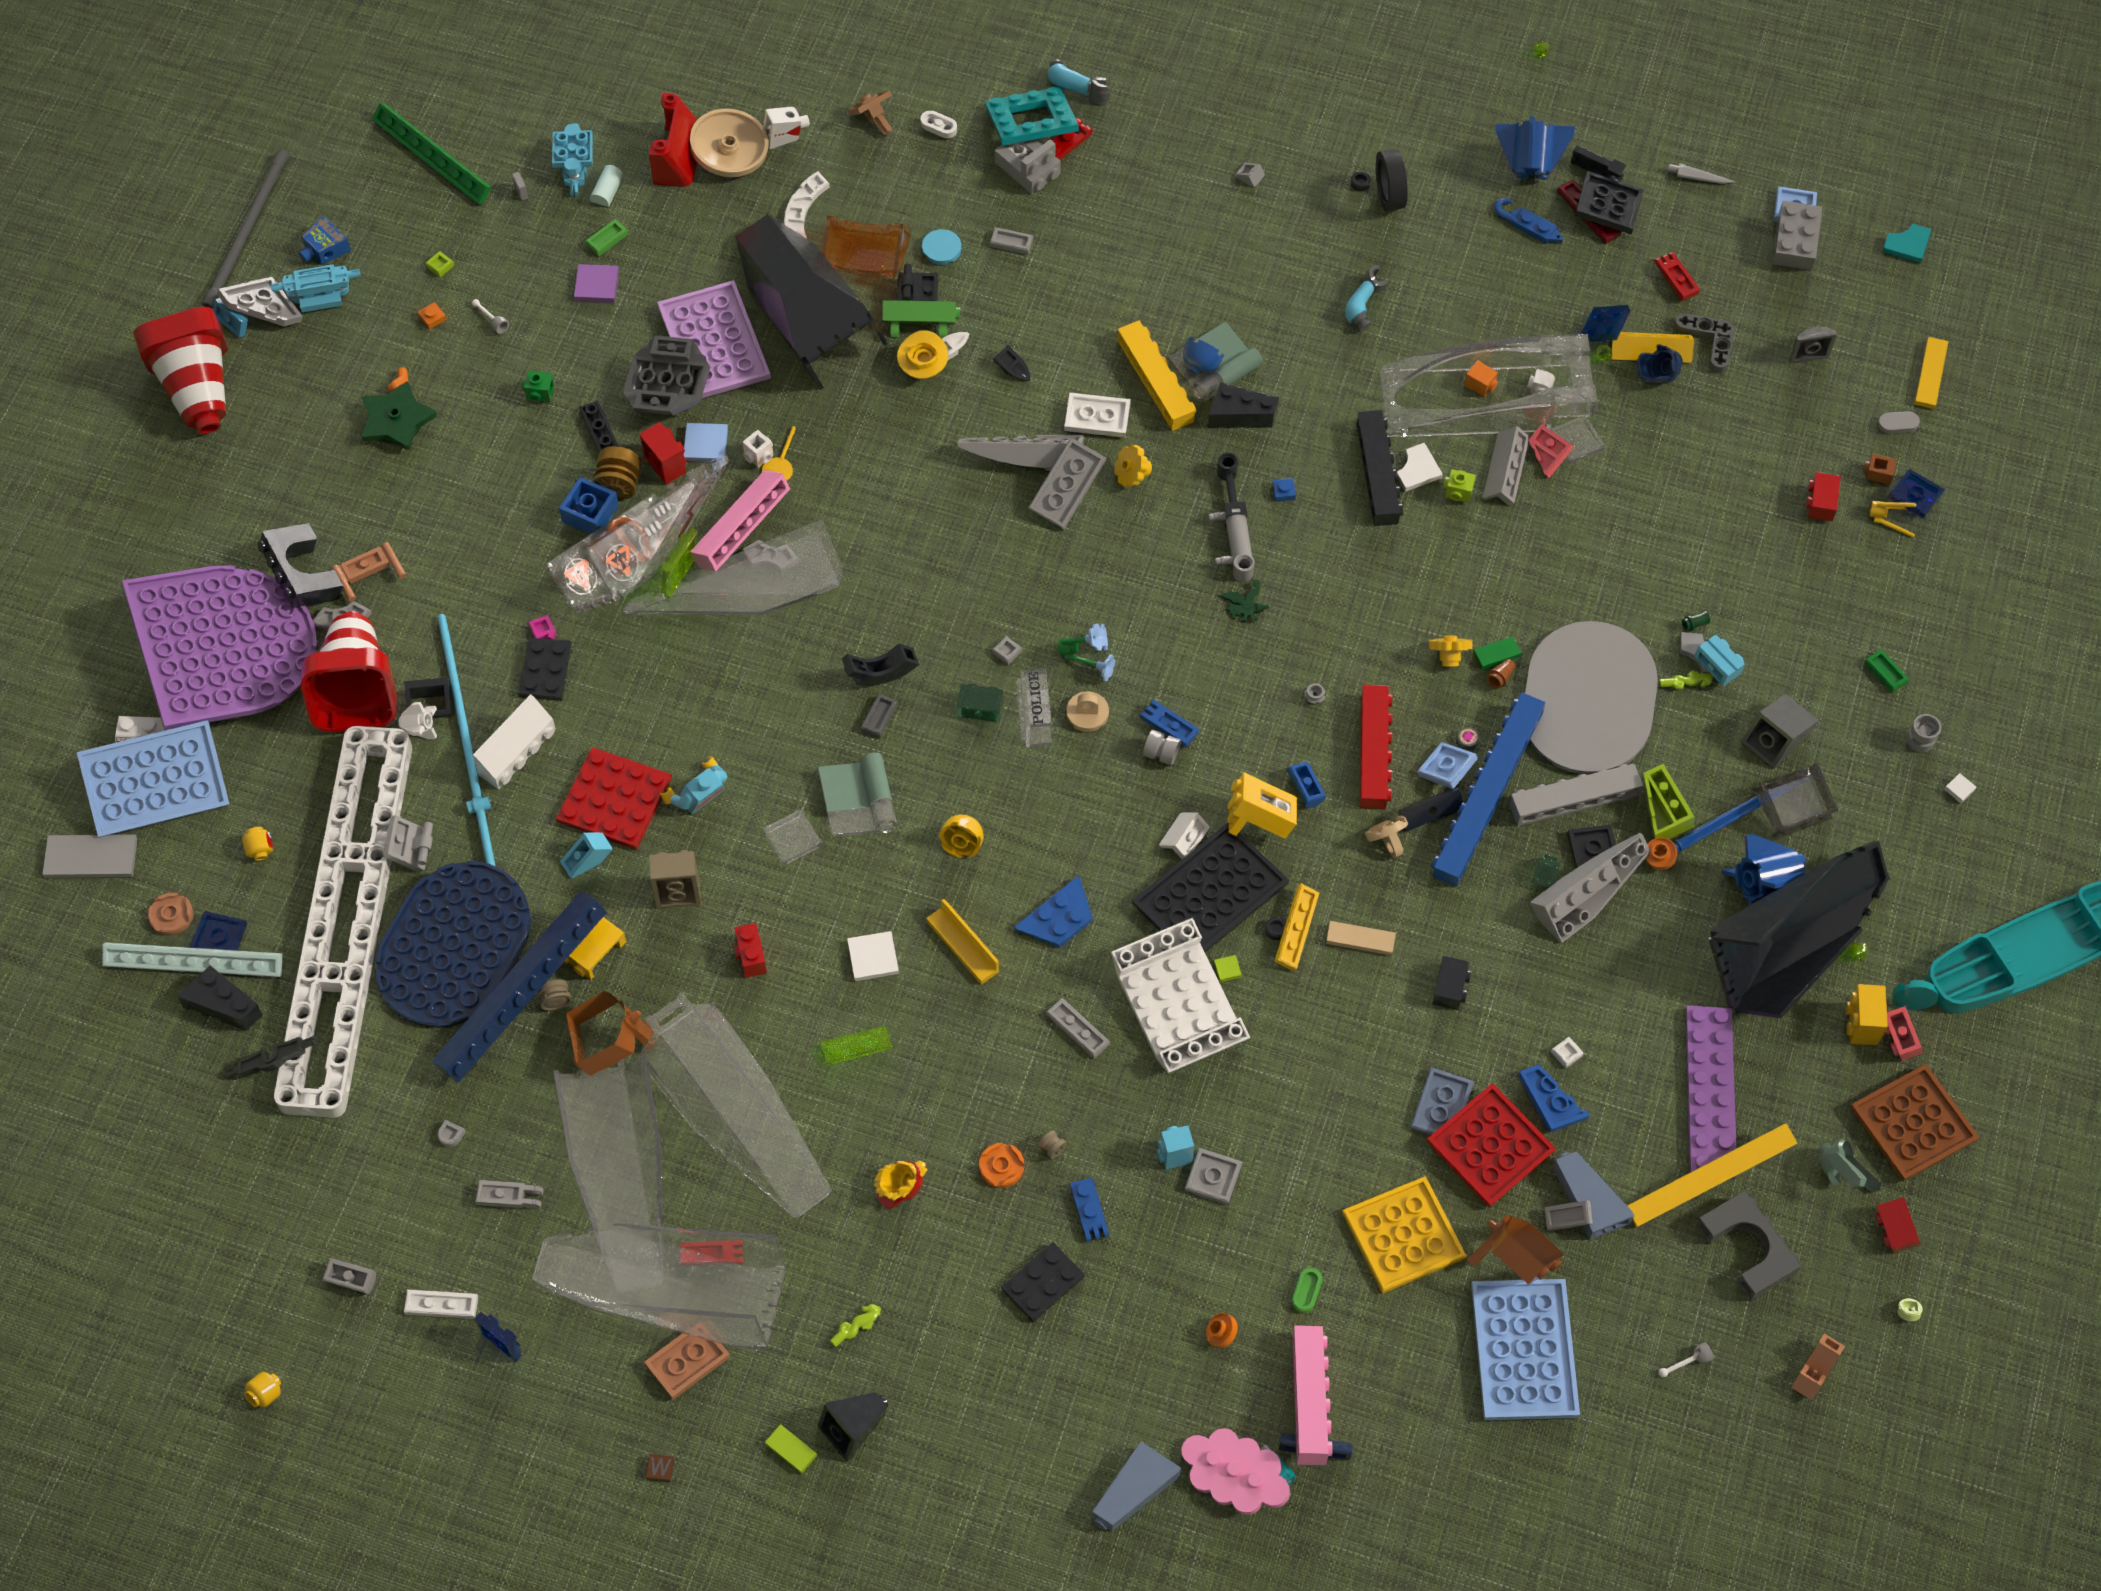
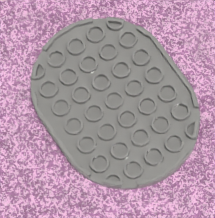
M1596 621L1576 622L1563 626L1549 634L1539 644L1530 661L1525 694L1546 702L1544 713L1530 739L1531 745L1540 756L1545 757L1552 762V765L1562 770L1586 775L1594 774L1601 769H1614L1633 760L1648 741L1657 692L1658 677L1656 665L1645 645L1625 629L1609 623Z

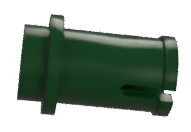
M1707 611L1692 616L1686 615L1682 619V626L1685 631H1694L1696 627L1710 623V616Z

